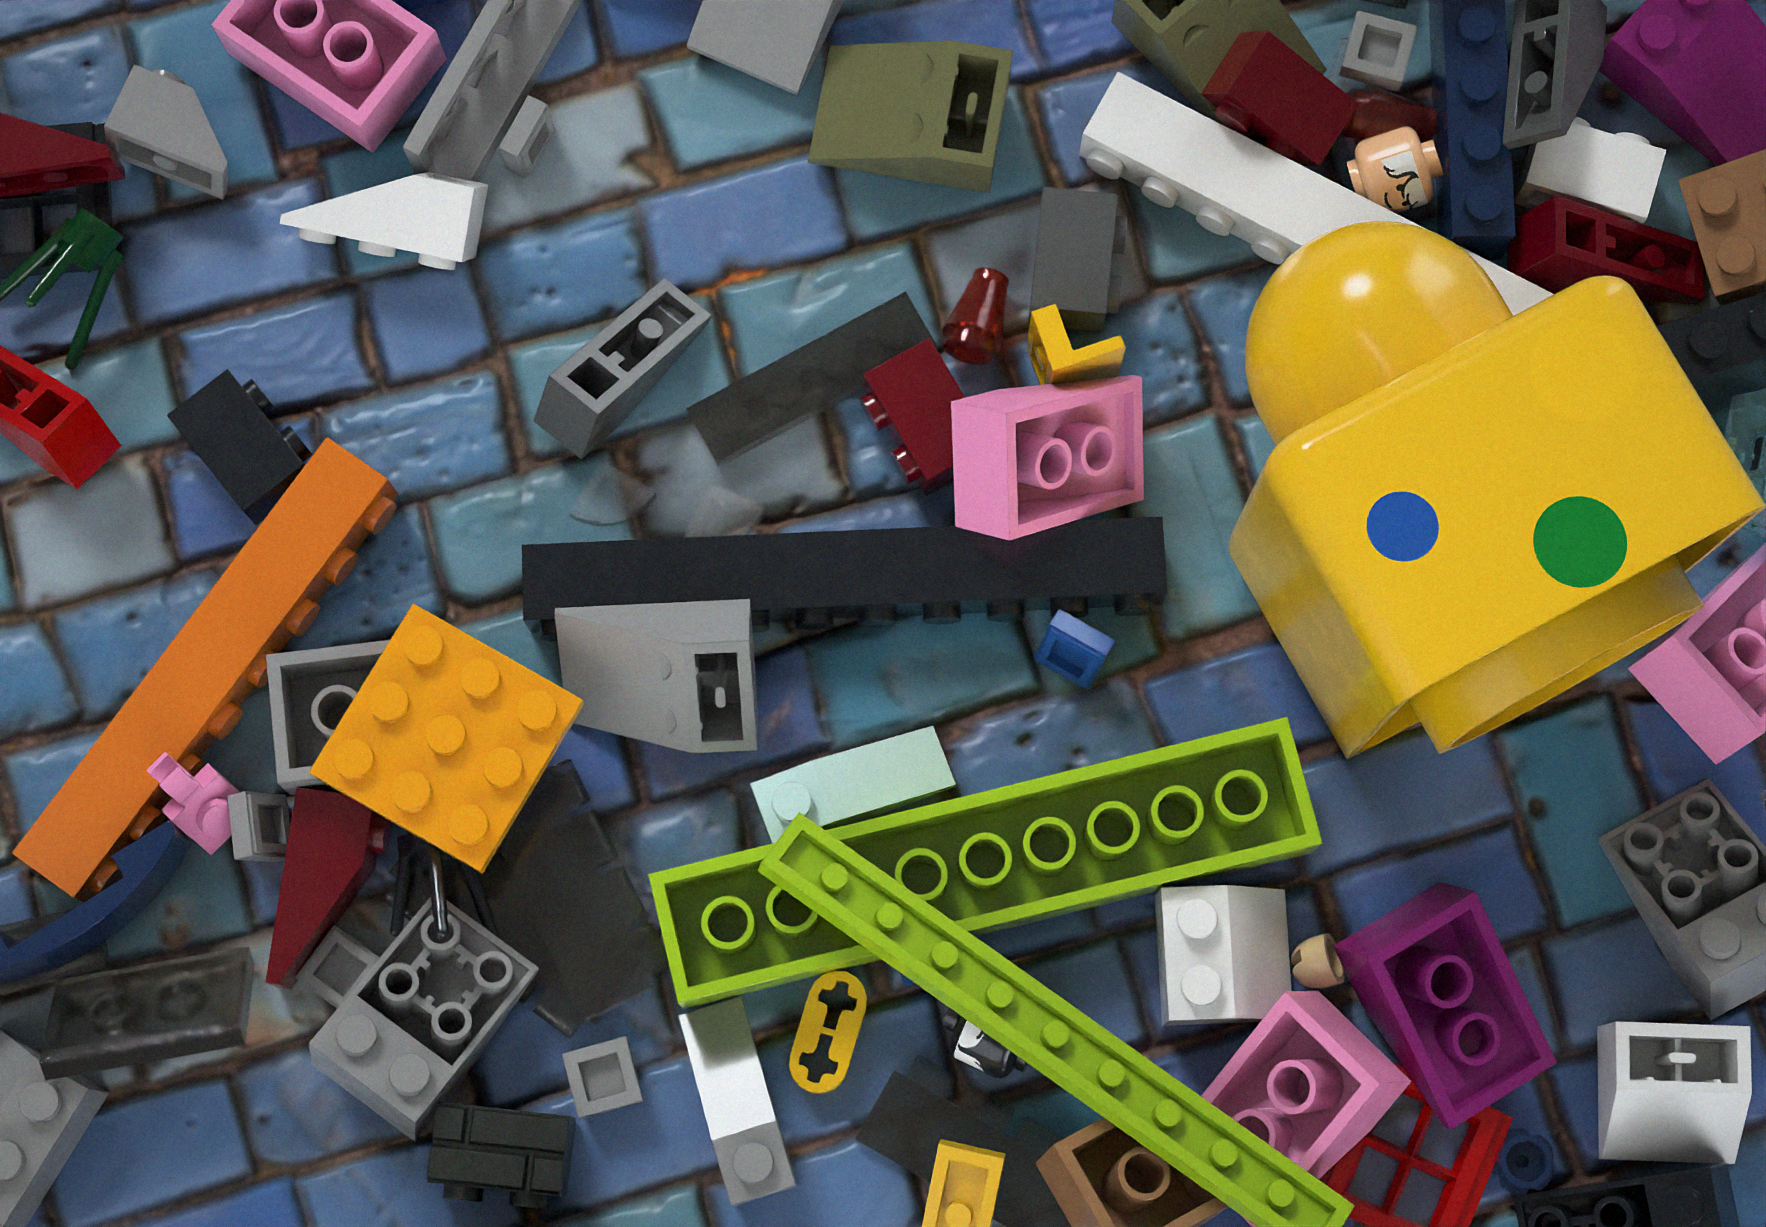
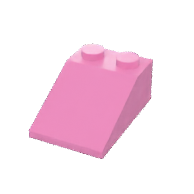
M1128 375L997 389L951 401L955 527L1010 541L1144 500L1142 377Z
M1766 542L1759 546L1701 599L1704 604L1702 609L1661 635L1628 668L1715 765L1766 731Z
M1285 991L1201 1097L1319 1180L1372 1130L1410 1084L1411 1080L1319 991ZM1243 1217L1251 1227H1257L1252 1222Z

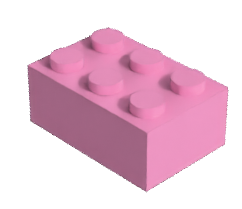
M231 0L211 24L229 55L372 153L375 152L447 59L436 30L392 0Z

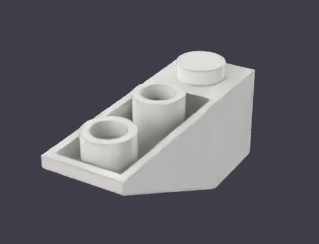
M425 172L281 214L280 224L298 227V237L304 240L335 244L336 236L359 240L358 250L361 252L395 257L397 248L419 253L418 263L422 265L454 270L456 261L464 262L476 257L488 184Z

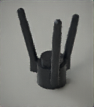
M406 830L407 834L397 837L399 862L392 905L390 933L392 936L397 937L403 930L413 859H416V866L418 868L429 870L435 935L439 939H445L449 931L444 868L453 865L455 858ZM459 861L482 926L496 937H499L479 872Z

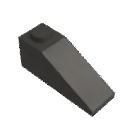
M1515 0L1503 144L1508 149L1567 134L1603 62L1607 7L1601 0Z
M663 278L548 376L533 421L582 459L622 424L706 327L712 315L667 279Z

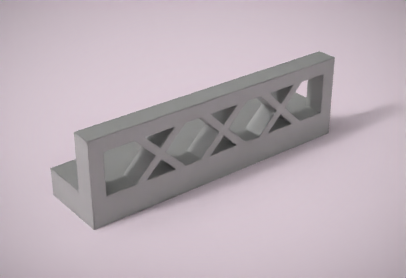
M488 0L403 145L404 152L415 174L432 172L474 182L479 181L582 0Z

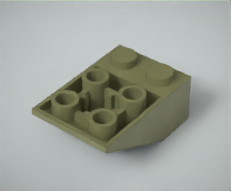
M1115 0L1111 23L1202 115L1222 125L1224 124L1214 115L1217 108L1201 96V93L1240 33L1268 30L1321 74L1324 75L1327 70L1280 0ZM1248 132L1239 133L1249 139L1253 137Z
M953 40L830 45L808 163L990 193L1011 78L1013 50Z

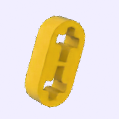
M834 970L825 973L814 982L809 991L790 1053L789 1068L792 1078L800 1088L812 1094L832 1092L842 1084L848 1073L866 1013L867 996L864 986L857 977L846 971ZM837 983H844L848 985V997L857 1001L854 1011L843 1010L841 1012L835 1030L826 1028L824 1025L828 1015V1006L819 1001L822 991L833 992ZM821 1035L831 1037L833 1039L828 1052L829 1060L838 1064L837 1070L834 1075L829 1073L823 1074L819 1083L811 1082L808 1080V1068L800 1065L801 1057L803 1054H815Z

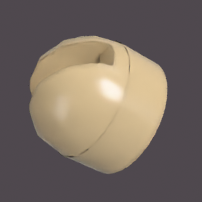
M1329 933L1308 938L1299 943L1291 954V962L1295 966L1292 970L1293 975L1301 985L1311 989H1325L1344 982V968L1333 947L1336 945V942Z

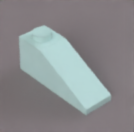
M933 726L815 759L750 783L772 843L777 842L798 812L824 830L866 821L956 787Z

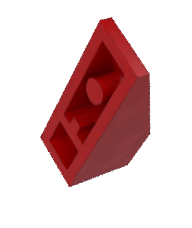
M0 345V433L39 466L75 489H78L122 445L86 397Z

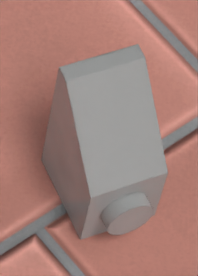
M134 64L104 125L106 145L110 147L119 159L223 200L228 190V162L194 89L187 86L181 78L171 72L161 69L150 71Z

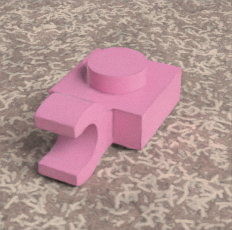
M166 752L146 770L160 783L159 786L172 797L161 809L164 814L185 834L212 855L231 836L227 796L240 793V791L209 763L193 777Z

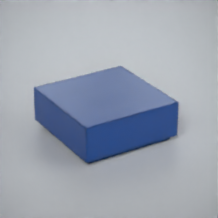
M1059 609L1050 622L1033 659L1084 689L1089 690L1115 640Z

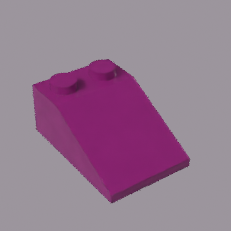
M1645 0L1608 42L1604 49L1603 62L1598 71L1716 166L1765 150L1766 26L1746 0Z
M1438 882L1333 946L1360 1003L1445 1128L1453 1129L1557 1063L1476 891Z

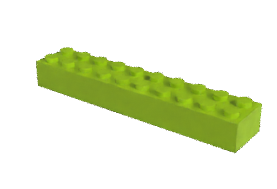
M1288 717L825 830L975 937L1158 892L1160 888L1178 887L1311 854L1323 844ZM775 843L648 874L677 1001L683 1009L882 959L757 871L762 860Z

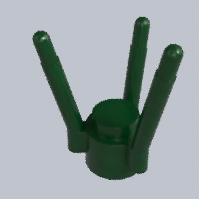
M83 207L80 208L73 219L67 217L57 232L0 285V301H2L58 251L60 253L58 258L25 298V304L28 307H35L72 262L89 274L96 264L100 266L65 360V367L69 370L77 367L113 273L125 258V256L115 250L124 236Z

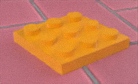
M413 603L309 770V773L318 780L483 874L584 706L583 699Z

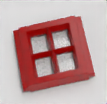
M1393 1063L1411 1080L1410 1084L1372 1130L1319 1180L1355 1205L1348 1219L1365 1227H1469L1513 1117L1488 1106L1453 1129H1447L1434 1113L1405 1068Z

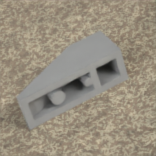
M739 996L679 1015L711 1140L731 1206L740 1205L797 1187L796 1177L742 997Z

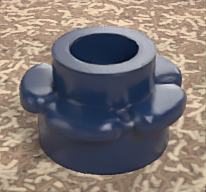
M1522 1128L1511 1129L1507 1132L1505 1140L1498 1151L1492 1173L1499 1176L1501 1187L1512 1194L1525 1195L1530 1189L1541 1190L1549 1184L1554 1173V1153L1552 1147L1539 1134L1530 1135L1526 1129ZM1519 1155L1525 1156L1528 1160L1525 1168H1520L1516 1164V1158Z

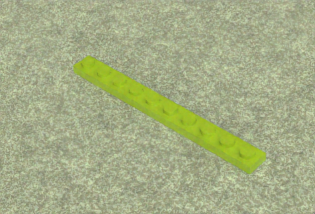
M798 812L762 860L757 870L762 875L1257 1227H1342L1355 1206L800 812Z

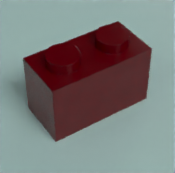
M1268 30L1240 33L1201 93V96L1217 108L1214 115L1224 125L1239 133L1248 132L1261 142L1263 146L1302 166H1320L1359 105Z
M929 337L865 372L864 391L866 395L859 398L861 406L874 429L879 431L886 427L897 448L890 451L904 480L907 484L917 480L926 496L954 481L951 401L966 398Z

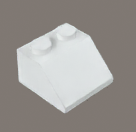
M1234 885L1160 888L1155 895L1162 1026L1261 1022L1285 991H1292L1285 890Z

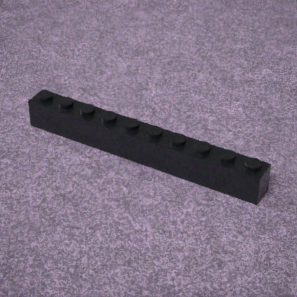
M1163 517L1075 520L1010 541L955 526L527 544L522 545L523 621L531 633L540 632V639L558 641L554 614L555 608L750 599L752 633L769 630L770 622L795 621L797 629L822 630L833 627V619L859 618V625L863 627H887L897 624V617L923 615L924 623L942 625L960 622L961 614L987 613V620L1009 622L1024 619L1025 611L1050 610L1051 617L1054 618L1057 611L1061 609L1075 618H1081L1089 615V608L1114 607V614L1118 616H1140L1152 613V605H1162L1167 594Z

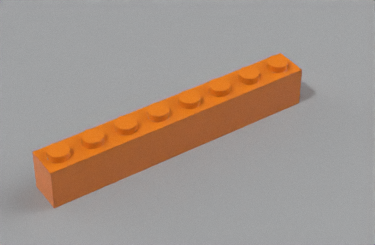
M326 437L28 830L12 854L71 897L86 902L121 880L123 874L112 855L162 825L165 814L161 812V809L171 799V796L159 786L160 783L146 770L164 752L174 758L193 777L203 768L204 761L201 760V757L216 738L222 740L233 731L243 714V709L240 705L255 686L262 688L268 683L266 655L280 653L293 635L299 637L311 627L320 611V605L317 604L332 583L336 586L341 584L352 572L358 561V554L355 552L370 532L374 535L378 534L392 518L396 510V503L393 501L398 496V493L391 482L385 476Z

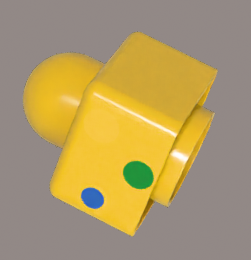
M1371 221L1336 228L1319 235L1297 249L1273 273L1254 305L1246 334L1245 373L1253 404L1276 446L1268 456L1231 533L1229 553L1346 759L1380 744L1421 722L1438 753L1447 752L1519 717L1642 648L1704 607L1702 600L1686 576V573L1766 508V504L1635 290L1621 278L1595 276L1581 280L1513 316L1485 270L1457 244L1419 226L1400 222Z

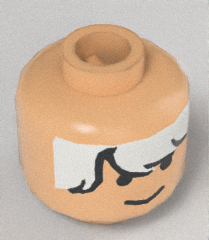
M1408 126L1360 141L1355 149V159L1347 161L1355 193L1396 214L1429 203L1434 196L1432 179L1444 175L1433 139L1421 143L1417 132Z

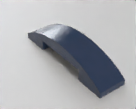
M168 820L112 855L124 876L123 879L19 943L0 930V983L32 977L57 968L91 951L117 934L134 920L170 881L191 846L186 835Z

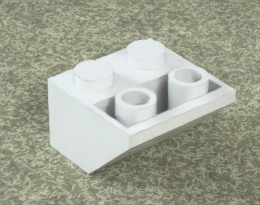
M1619 1021L1598 1026L1599 1159L1735 1164L1752 1095L1750 1026Z

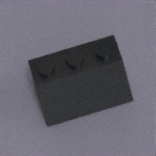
M1766 292L1657 326L1730 447L1756 440L1759 437H1765Z

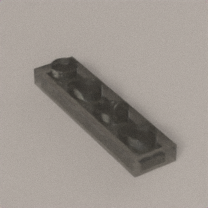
M905 291L686 409L716 466L720 467L864 390L865 372L929 337L935 347L936 343Z

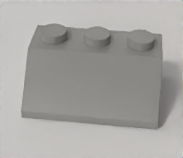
M1 1027L0 1227H26L109 1092Z

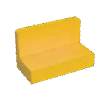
M1056 304L1031 312L1026 351L1039 385L1119 376L1126 349L1122 336H1115L1073 350Z

